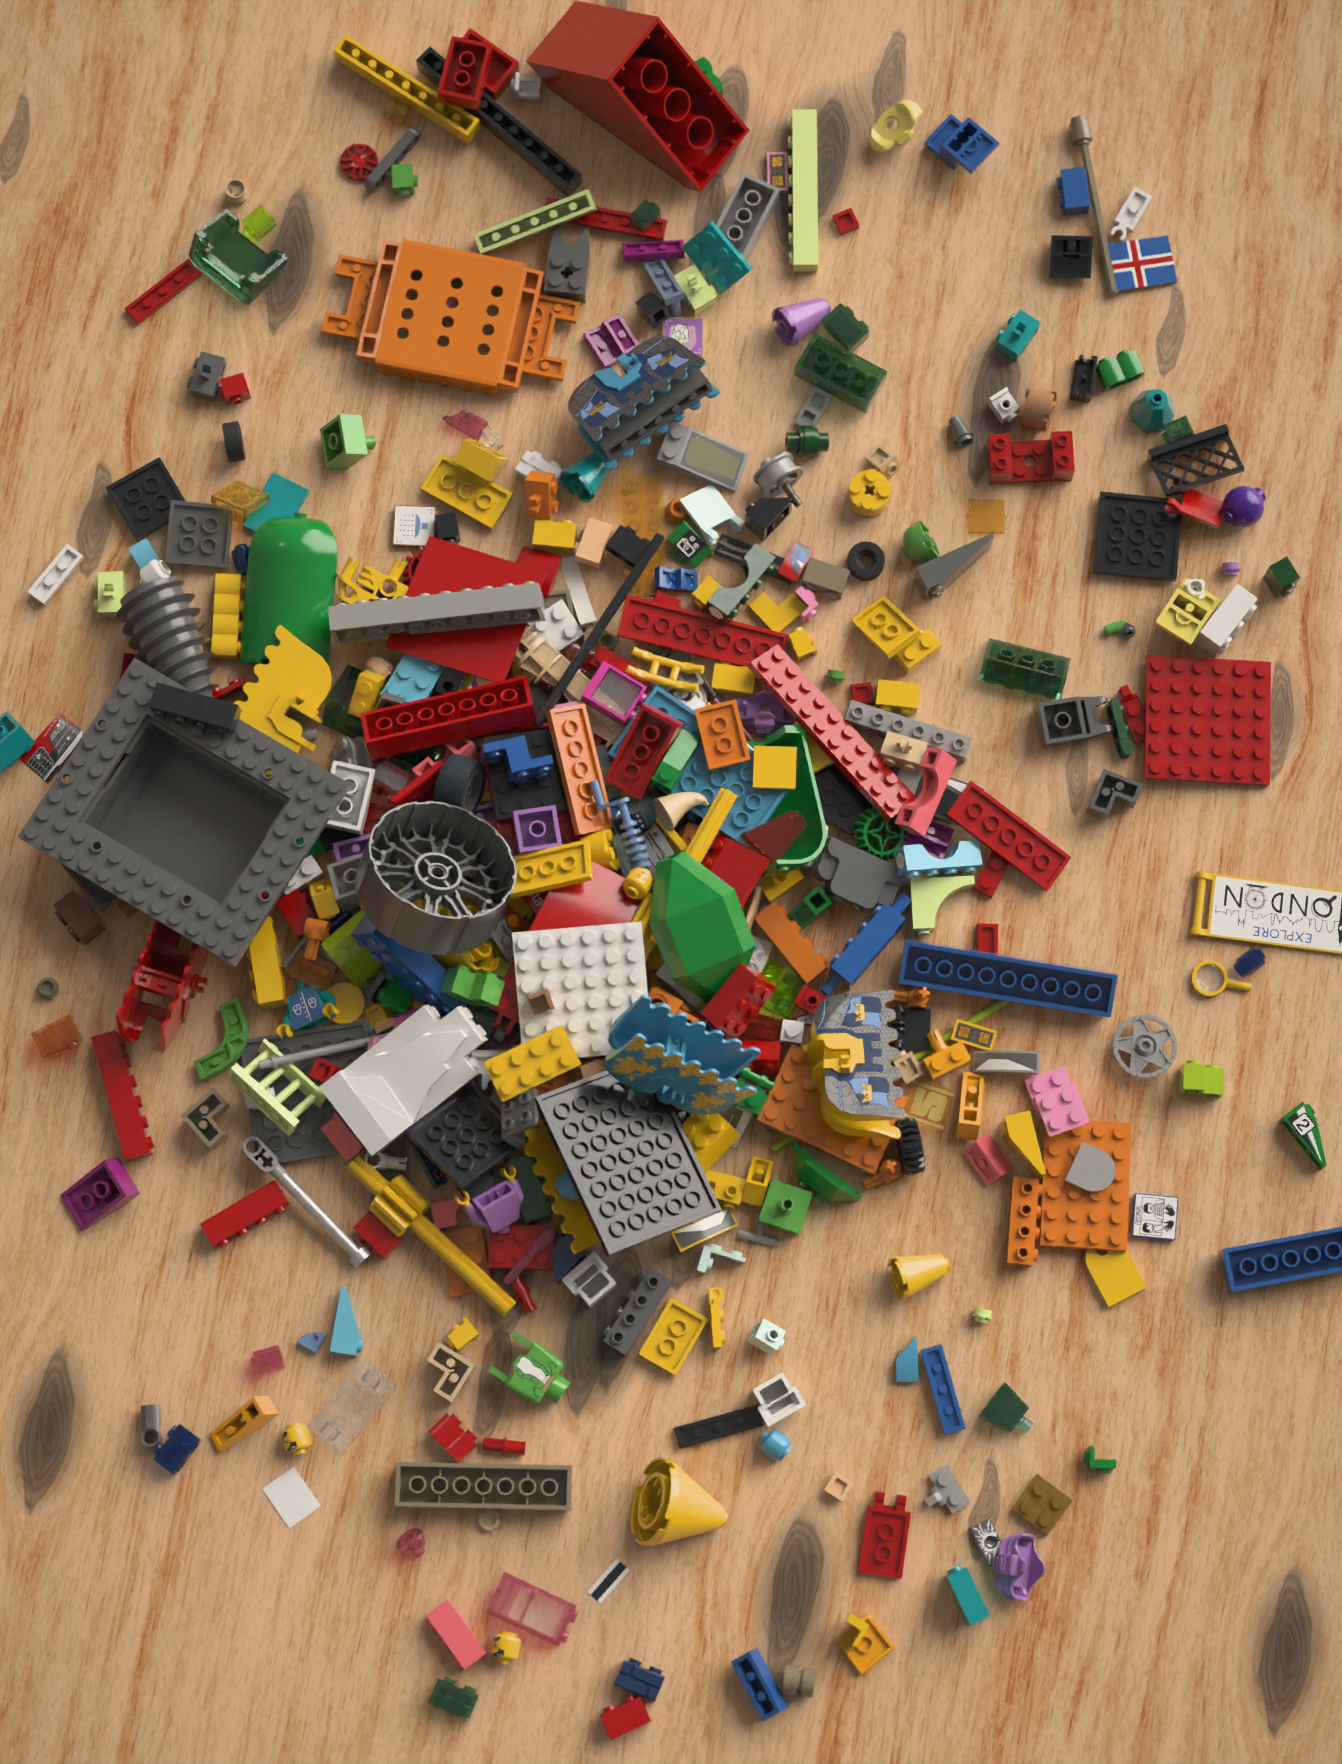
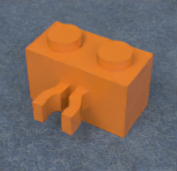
M530 471L524 480L526 517L550 520L559 508V502L556 500L558 482L555 481V473Z

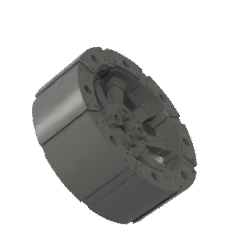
M411 802L388 811L380 818L379 823L375 824L356 872L355 892L356 897L360 899L359 905L369 921L385 936L396 939L398 944L427 954L446 955V953L450 952L460 954L482 945L491 937L493 930H496L515 887L517 877L516 863L511 855L512 851L501 834L484 819L473 815L472 812L442 802ZM396 857L401 858L409 865H390L387 862ZM469 875L476 885L466 881V879L462 877ZM387 880L403 881V884L407 886L394 892L390 889V885L385 882ZM463 896L476 902L475 904L481 907L480 912L478 911L473 916L460 898ZM422 899L424 909L418 908L410 901ZM441 904L444 908H448L453 917L437 913L439 905Z

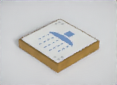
M395 505L393 547L419 548L422 546L425 548L429 536L435 537L436 506Z

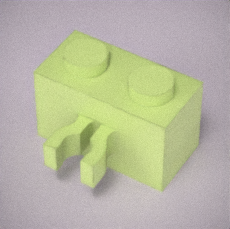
M695 264L674 275L684 292V300L694 316L716 304L717 293L714 287L707 284L705 273L697 269Z
M123 571L98 572V579H94L95 591H98V599L94 600L95 612H98L101 618H115L118 610L122 607L120 600L126 594V576Z

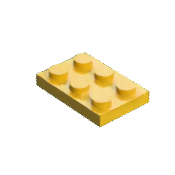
M884 595L851 619L852 624L888 659L922 635L921 630Z
M670 1298L638 1355L677 1376L709 1319L677 1300Z

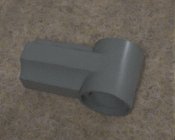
M153 1404L141 1406L140 1441L146 1448L151 1450L157 1449L162 1444L160 1405ZM151 1433H155L156 1441L153 1444H147L146 1437Z

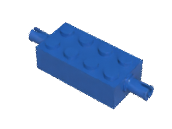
M901 893L891 906L887 903L882 907L878 905L871 914L870 922L865 921L857 930L858 933L856 935L858 936L855 939L851 937L844 945V952L841 955L839 953L835 955L829 966L831 968L829 973L831 977L819 989L824 995L830 997L841 984L850 990L896 936L905 922V918L901 913L912 902L908 896Z

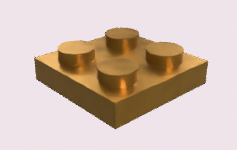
M1036 1474L1011 1510L1048 1536L1073 1500Z

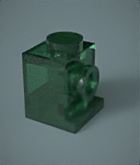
M1183 416L1163 424L1164 433L1161 434L1164 444L1194 435V431L1187 417Z

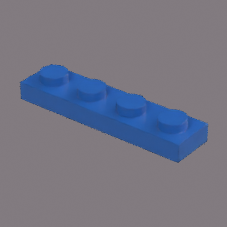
M942 1344L920 1350L944 1435L966 1429Z

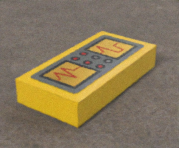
M955 1019L950 1039L957 1042L962 1041L964 1044L986 1051H992L997 1031Z

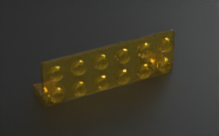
M629 469L621 470L623 526L631 527L641 539L646 538L651 541L655 533H659L665 538L663 476H629ZM665 539L628 595L650 597L656 596L658 591L667 595V590L654 588V568L659 566L666 567ZM624 563V581L632 570V567Z

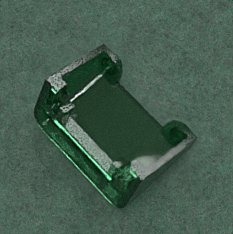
M226 208L194 233L189 257L196 267L240 302L249 305L256 300L285 267L288 257L277 249H273L267 254L239 232L240 223L238 217Z

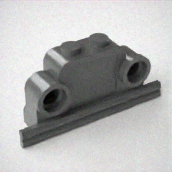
M833 837L826 838L823 850L811 867L812 876L817 881L825 882L824 889L828 895L832 896L831 900L840 904L846 902L850 904L851 909L862 912V909H869L878 905L882 907L885 903H892L899 886L907 889L910 878H907L906 875L898 876L897 866Z

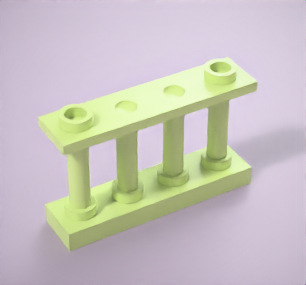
M264 1039L258 1049L260 1055L245 1068H241L236 1063L230 1069L226 1079L289 1136L295 1131L299 1123L297 1117L313 1103L321 1108L327 1097L319 1086H316L293 1063L278 1065L260 1083L255 1081L250 1074L259 1067L258 1061L270 1059V1056L273 1055L275 1057L284 1056L273 1043ZM283 1074L292 1083L276 1097H273L265 1089ZM299 1089L307 1098L292 1111H288L281 1103L295 1090Z

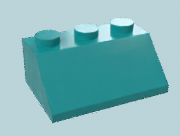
M8 711L0 716V772L6 767L11 766L15 759L29 751L35 743Z

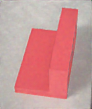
M334 1113L332 1115L334 1118L320 1129L348 1163L362 1152L364 1148L339 1116Z
M989 1133L962 1151L987 1187L1014 1169Z

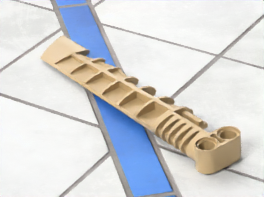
M526 626L519 645L527 652L524 653L518 647L513 659L517 663L516 667L518 669L522 668L536 676L535 684L543 680L555 687L571 662L543 637L539 638L537 636L538 632L533 633L531 626ZM578 670L563 693L568 702L578 701V703L583 704L580 699L590 680ZM599 688L597 689L592 698L622 716L625 714V711ZM585 704L592 733L608 741L604 746L606 749L611 744L614 745L629 722H626L624 727ZM650 784L649 788L654 789V786Z

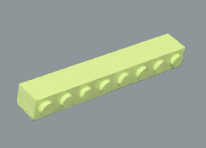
M817 109L792 110V117H788V129H792V136H788V149H792V155H788V168H792V175H788V187H792V194L788 195V206H792V213H789V226H793V233H789V245H793V252H789V265H793V272H818Z

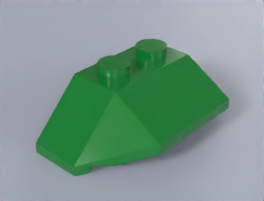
M793 1143L795 1178L798 1179L796 1183L804 1190L808 1188L815 1193L813 1196L822 1204L824 1202L836 1204L860 1201L863 1196L860 1192L798 1143Z

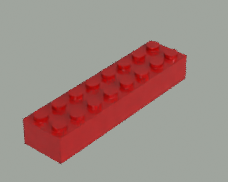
M526 675L360 713L370 760L537 722Z

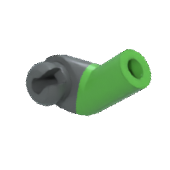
M1124 620L1104 626L1107 636L1119 633L1127 638H1132L1136 633L1134 626Z

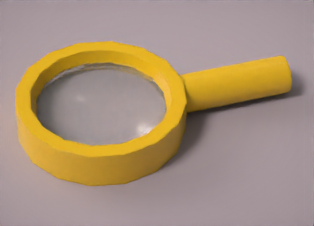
M1215 961L1199 963L1191 974L1193 989L1204 997L1217 996L1225 987L1250 992L1252 983L1228 979L1225 968Z

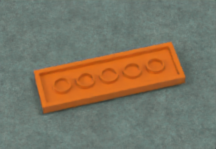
M585 703L545 711L575 836L614 828L610 807L597 811V805L589 783L598 780L605 804L609 803Z

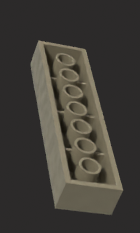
M396 1462L395 1507L572 1511L573 1466Z

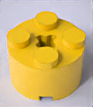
M874 469L856 474L850 482L848 491V502L851 509L861 516L875 517L881 514L886 509L890 498L891 489L887 478ZM868 491L869 493L872 492L873 495H872V496H871V494H867V495H866L865 493Z
M611 829L583 835L584 837L580 841L588 840L590 843L592 861L611 871L623 868V861L619 850H622V844L619 838L614 837Z

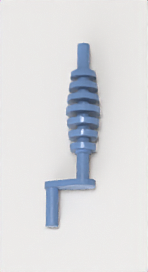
M598 780L589 782L597 805V811L614 805L619 807L623 820L620 829L625 828L626 830L621 836L622 838L628 836L629 839L623 842V846H631V849L624 852L625 855L633 853L634 857L628 858V861L636 862V865L631 866L632 870L634 868L647 869L646 866L651 865V862H644L643 858L649 857V852L642 854L641 850L648 848L647 844L639 846L638 842L645 839L643 836H636V833L641 832L640 828L634 829L633 825L638 823L630 817L626 804L627 801H630L629 797L605 804Z

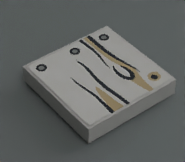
M659 827L643 835L645 840L638 842L639 846L644 844L648 846V848L641 850L642 854L649 852V857L643 859L644 862H651V865L646 866L647 870L652 869L653 878H655L656 862L675 854ZM627 845L626 847H624L622 849L623 852L625 850L631 849V846ZM633 853L626 854V857L631 858L634 857ZM635 861L630 862L632 866L636 865Z

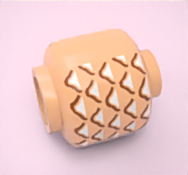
M378 655L367 660L365 670L368 669L386 676L385 686L395 671V666L385 656Z

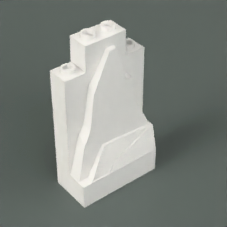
M429 1004L421 1007L348 1067L337 1072L319 1087L371 1156L391 1145L405 1133L408 1127L481 1073L478 1069L480 1066L477 1061L472 1057L469 1058L468 1055L488 1039L485 1037V1030L479 1024L476 1025L472 1020L473 1015L466 1007H456L441 1020L439 1019L440 1014L435 1007H430Z

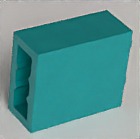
M958 1565L948 1570V1575L944 1578L967 1626L989 1617L990 1614L968 1568H961V1565Z

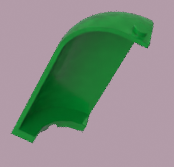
M294 513V517H273L265 521L255 532L248 556L240 662L269 664L270 660L266 657L264 651L269 645H280L275 631L278 626L282 625L298 640L321 655L326 663L329 664L331 632L328 606H333L337 544L331 528L324 521L307 518V514Z
M784 725L775 733L766 736V741L756 744L755 740L746 742L753 749L754 746L797 747L795 790L788 791L749 846V849L771 860L761 877L784 875L808 864L821 853L826 842V824L805 732L800 725Z

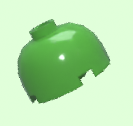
M921 520L906 529L903 534L904 546L901 549L906 558L911 557L915 562L926 563L939 557L940 552L935 540L927 533L929 530Z

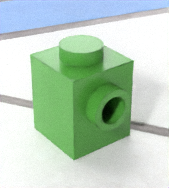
M412 163L392 165L394 195L408 197L410 194H415L414 187H418L417 174L413 173Z

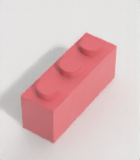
M448 1599L426 1615L428 1618L426 1624L432 1632L437 1630L441 1636L439 1642L445 1650L450 1649L454 1654L452 1660L458 1668L463 1667L467 1669L487 1654Z

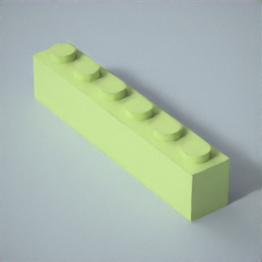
M587 189L473 235L480 254L485 255L595 212L597 208L590 190Z

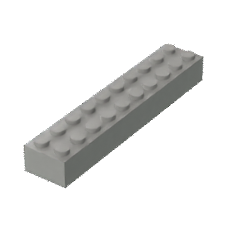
M533 581L524 582L523 585L504 584L502 587L496 588L484 586L479 590L465 588L461 589L460 592L441 591L439 594L434 595L422 593L417 597L398 596L397 599L379 598L372 602L359 600L355 604L336 603L334 606H328L330 632L337 644L388 639L390 633H401L404 630L411 635L545 621L544 597L539 583Z

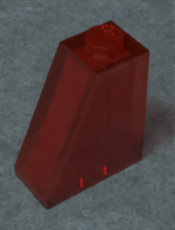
M792 810L741 833L739 837L758 854L771 860L769 864H773L782 857L808 824L804 821L805 818L802 814Z

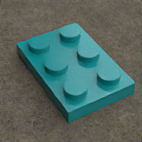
M713 221L681 247L695 265L705 273L706 278L720 294L724 293L752 269Z

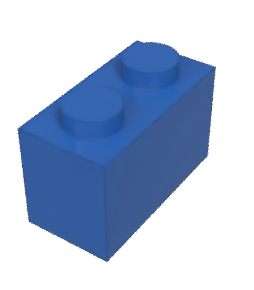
M1085 167L1061 169L1059 177H1056L1057 190L1060 189L1061 196L1058 199L1059 208L1063 209L1064 216L1088 213L1090 200Z

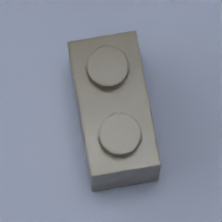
M810 557L802 580V586L813 593L819 591L825 593V596L828 598L841 599L850 570Z

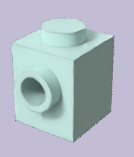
M762 1319L755 1323L747 1341L770 1354L780 1350L784 1344L783 1336L786 1331L766 1319Z

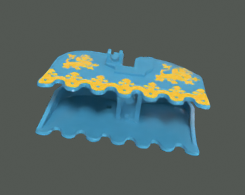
M642 994L610 1026L608 1042L614 1050L607 1052L605 1068L612 1077L633 1088L635 1091L644 1093L656 1092L660 1102L670 1103L683 1111L697 1115L720 1113L757 1093V1089L752 1086L737 1087V1080L734 1077L761 1054L760 1049L756 1047L743 1049L741 1048V1040L736 1038L724 1040V1033L720 1030L707 1032L705 1031L706 1024L704 1022L688 1023V1016L685 1013L669 1014L670 1008L668 1005L659 1004L653 1006L651 1005V997Z

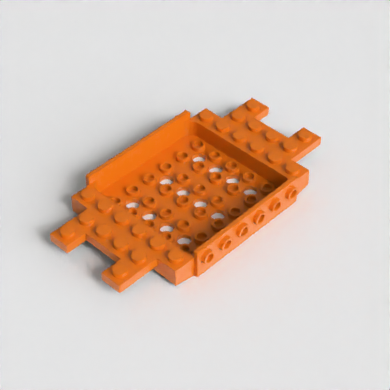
M404 239L403 242L383 240L378 262L339 254L335 276L353 279L352 291L346 315L325 311L321 333L359 341L356 353L357 361L375 364L377 371L384 376H391L393 374L400 376L404 380H412L413 378L420 380L424 384H432L433 382L440 384L444 388H452L453 386L460 388L464 392L478 391L485 396L498 395V389L519 393L523 374L563 382L568 362L566 359L548 356L556 320L576 324L580 302L542 295L541 292L545 279L544 272L527 268L525 263L407 239ZM420 271L423 276L421 280L413 281L410 277L411 273ZM454 279H460L463 285L459 289H454L451 287V282ZM494 287L502 288L503 294L500 297H494L491 294ZM415 290L418 293V297L415 300L407 299L406 294L408 291ZM450 298L457 299V307L449 308L446 305L447 300ZM495 306L499 312L496 316H489L487 309ZM409 309L414 314L411 319L406 320L402 318V312ZM446 317L454 320V324L449 328L442 325V320ZM487 325L494 328V333L490 336H486L482 332V329ZM407 329L409 331L408 337L400 339L397 336L398 330ZM440 337H447L449 339V344L446 347L438 345L437 341ZM487 345L490 348L489 353L486 355L479 354V346Z

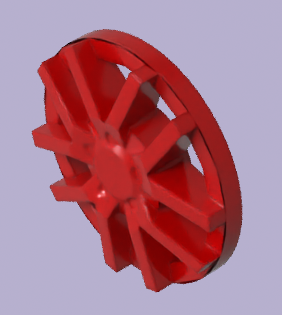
M354 143L348 148L346 147L340 158L342 172L346 177L355 181L366 180L378 165V157L375 150L367 144ZM354 149L356 154L352 155L350 150ZM367 150L370 151L368 155H364ZM372 156H374L375 161H372V160H369V159H370ZM343 163H351L350 165L343 166ZM367 164L373 165V169L367 167ZM353 169L352 175H350L346 170ZM363 170L370 172L363 176ZM356 171H360V177H355Z

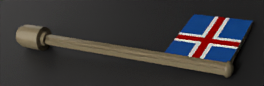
M1085 115L1071 118L1069 127L1073 145H1077L1080 148L1083 167L1086 170L1088 192L1108 287L1107 294L1109 296H1116L1120 291L1177 283L1168 235L1108 244L1088 147L1093 140L1090 122Z

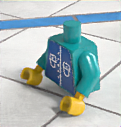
M306 978L295 981L297 993L287 998L288 1004L286 1005L283 1023L276 1030L279 1037L283 1039L285 1034L288 1037H292V1029L296 1032L312 1029L336 1018L339 1010L336 1008L335 996L324 988L309 987Z

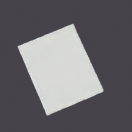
M294 1467L263 1488V1491L289 1528L321 1506Z

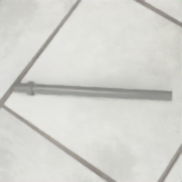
M384 1033V1034L375 1035V1036H371V1037H376V1038H381V1039H383V1038H384L386 1035H388L389 1033ZM369 1037L279 1057L273 1055L270 1056V1059L258 1061L259 1069L269 1067L275 1069L278 1065L368 1046Z

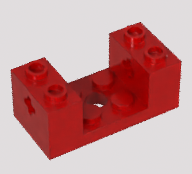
M1072 431L1051 432L1049 440L1010 441V434H992L988 436L986 449L989 485L1072 481L1075 472ZM1026 457H1032L1035 460V464L1027 466L1023 460Z

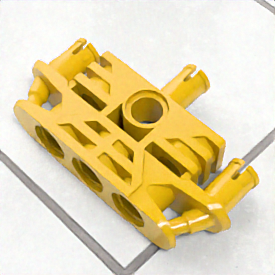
M348 557L341 574H336L339 595H336V598L346 604H355L359 600L367 602L376 601V599H379V597L375 596L377 591L383 597L397 599L398 596H405L409 588L398 582L407 566V563L403 561L398 568L401 561L398 558L394 559L387 576L367 565H363V570L358 574L359 578L352 582L351 580L361 563L356 560L351 568L354 561L351 557ZM385 582H390L393 586V591L390 594L383 591L382 586ZM359 584V585H361V586H363V587H365V588L371 590L372 592L369 593V592H367V591H365V590H363V589L357 587V585ZM347 586L352 589L349 597H345Z

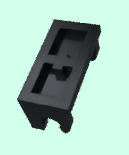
M1080 355L1078 360H1075L1070 400L1090 403L1093 395L1098 356L1084 359V355Z

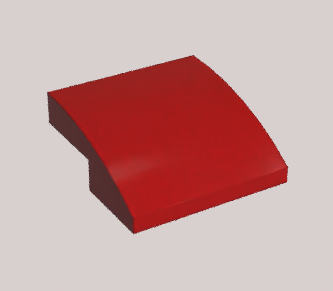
M523 546L516 563L547 572L541 591L543 597L548 598L555 585V577L563 562L562 556Z

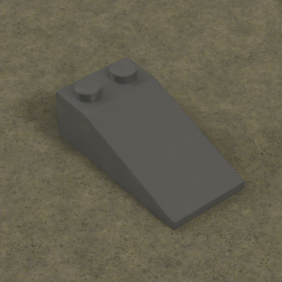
M993 533L917 566L914 580L924 600L928 598L933 600L940 597L942 592L990 550L994 539Z

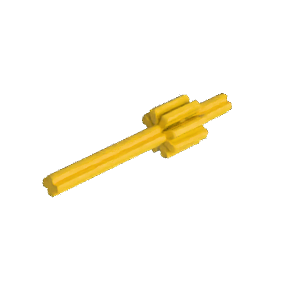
M722 787L685 851L700 864L738 797L730 790ZM649 893L642 900L631 922H642L645 963L653 948H659L649 923L652 893Z
M358 1155L348 1165L347 1170L376 1196L369 1206V1210L397 1237L403 1236L411 1229L503 1317L515 1306L517 1302L424 1216L431 1202L403 1175L395 1177L389 1183L361 1155Z

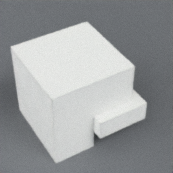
M595 1251L561 1279L574 1296L579 1295L589 1308H592L617 1286L616 1282L606 1272L609 1268Z
M783 1372L752 1390L760 1405L757 1409L768 1427L806 1406L796 1386L791 1387Z

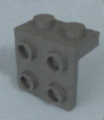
M534 1087L501 1102L502 1139L517 1149L525 1146V1131L538 1124V1106L534 1099L538 1095L537 1089Z

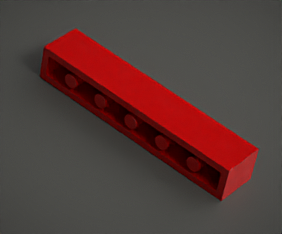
M117 1030L91 1037L125 1160L130 1162L153 1155L154 1142L152 1136H148L146 1128H149L146 1115L142 1116L140 1110L143 1107L140 1095L136 1096L134 1089L138 1087L135 1076L130 1074L131 1060L129 1055H125L123 1050L126 1042L122 1040Z

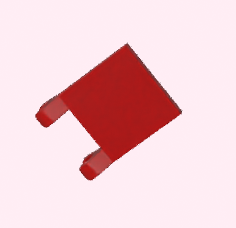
M1173 481V485L1178 486L1179 482ZM1194 489L1175 494L1183 495L1181 505L1174 498L1168 499V505L1164 508L1166 513L1181 514L1218 529L1223 512V501Z

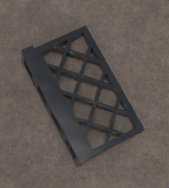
M1226 424L1148 450L1147 461L1150 467L1152 466L1165 497L1244 472V466L1229 436V429ZM1226 442L1229 447L1227 453L1217 450V445ZM1205 450L1210 452L1207 460L1196 456L1198 451ZM1213 454L1224 457L1221 465L1210 461ZM1185 456L1191 460L1188 466L1177 462L1178 458ZM1229 459L1234 461L1237 467L1229 469L1224 467V464ZM1194 460L1204 464L1201 471L1190 468ZM1167 463L1171 467L1167 473L1160 470L1158 465ZM1207 465L1218 469L1214 475H1208L1204 471ZM1174 467L1185 470L1182 478L1171 474ZM1188 472L1198 476L1197 480L1193 482L1185 480ZM1168 478L1179 482L1178 486L1168 490L1166 485Z

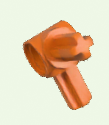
M307 918L304 927V936L308 939L304 955L306 959H317L320 941L326 940L329 933V921Z
M910 985L907 989L894 987L887 989L894 991L893 1000L906 1002L909 1008L926 1009L930 991L925 986Z
M893 1156L878 1165L879 1170L875 1172L874 1176L869 1174L861 1180L864 1187L870 1189L884 1181L886 1184H892L902 1179L905 1174L896 1156Z

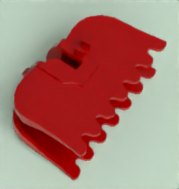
M154 920L152 933H149L145 950L137 958L138 967L134 966L130 987L126 989L123 1004L117 1010L116 1021L122 1040L133 1044L138 1041L148 1016L163 1022L160 1030V1042L154 1047V1050L163 1053L170 1046L182 1023L186 1020L190 1008V998L194 999L197 992L204 993V987H199L198 984L204 983L207 985L208 978L201 977L209 952L192 942L188 954H180L178 951L180 934L157 920ZM144 991L173 999L174 1002H171L169 1009L143 1002L142 998Z

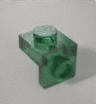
M646 199L629 215V219L644 232L657 218H661L658 205L654 202L650 203Z

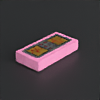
M767 152V183L780 188V193H788L787 152Z

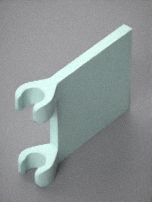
M713 484L679 500V503L701 530L705 541L710 546L714 545L719 538L718 533L713 528L729 521L732 530L737 533L742 530L745 524L743 519L733 512Z

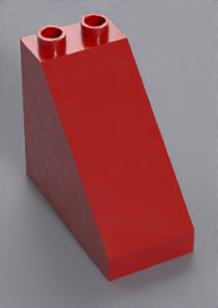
M575 0L526 60L551 91L687 189L701 192L750 131L657 16Z

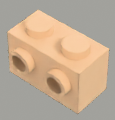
M589 517L588 522L582 525L580 535L583 536L581 541L576 542L573 554H576V561L600 569L606 552V543L613 533V525Z

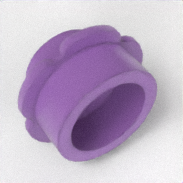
M1238 562L1222 563V569L1220 570V572L1224 573L1225 577L1237 576V572L1241 571Z

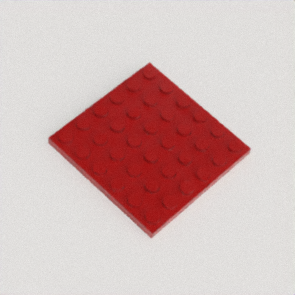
M1147 654L1145 656L1143 779L1269 786L1271 662Z

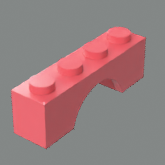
M926 748L919 765L923 775L921 792L912 803L902 804L895 821L896 825L909 834L925 837L957 762L955 758L942 749Z

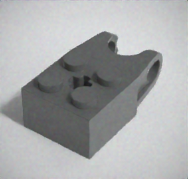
M556 226L548 253L544 294L586 303L590 270L589 229H584L578 242L570 244L562 239L561 226Z
M1077 696L1038 703L1034 706L1041 748L1082 742L1114 731L1113 725L1099 724L1092 715L1093 709L1106 704L1108 698L1104 696ZM1058 718L1064 722L1062 726L1057 723Z

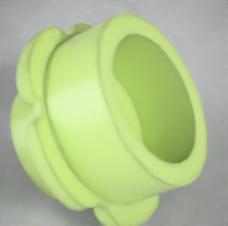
M975 1308L974 1314H971L977 1322L988 1323V1319H993L991 1317V1310Z

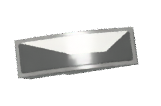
M973 1051L972 1072L999 1075H1038L1039 1052Z

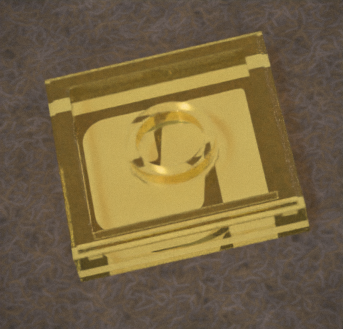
M919 1078L914 1079L909 1099L904 1109L906 1117H914L917 1124L943 1132L956 1091Z

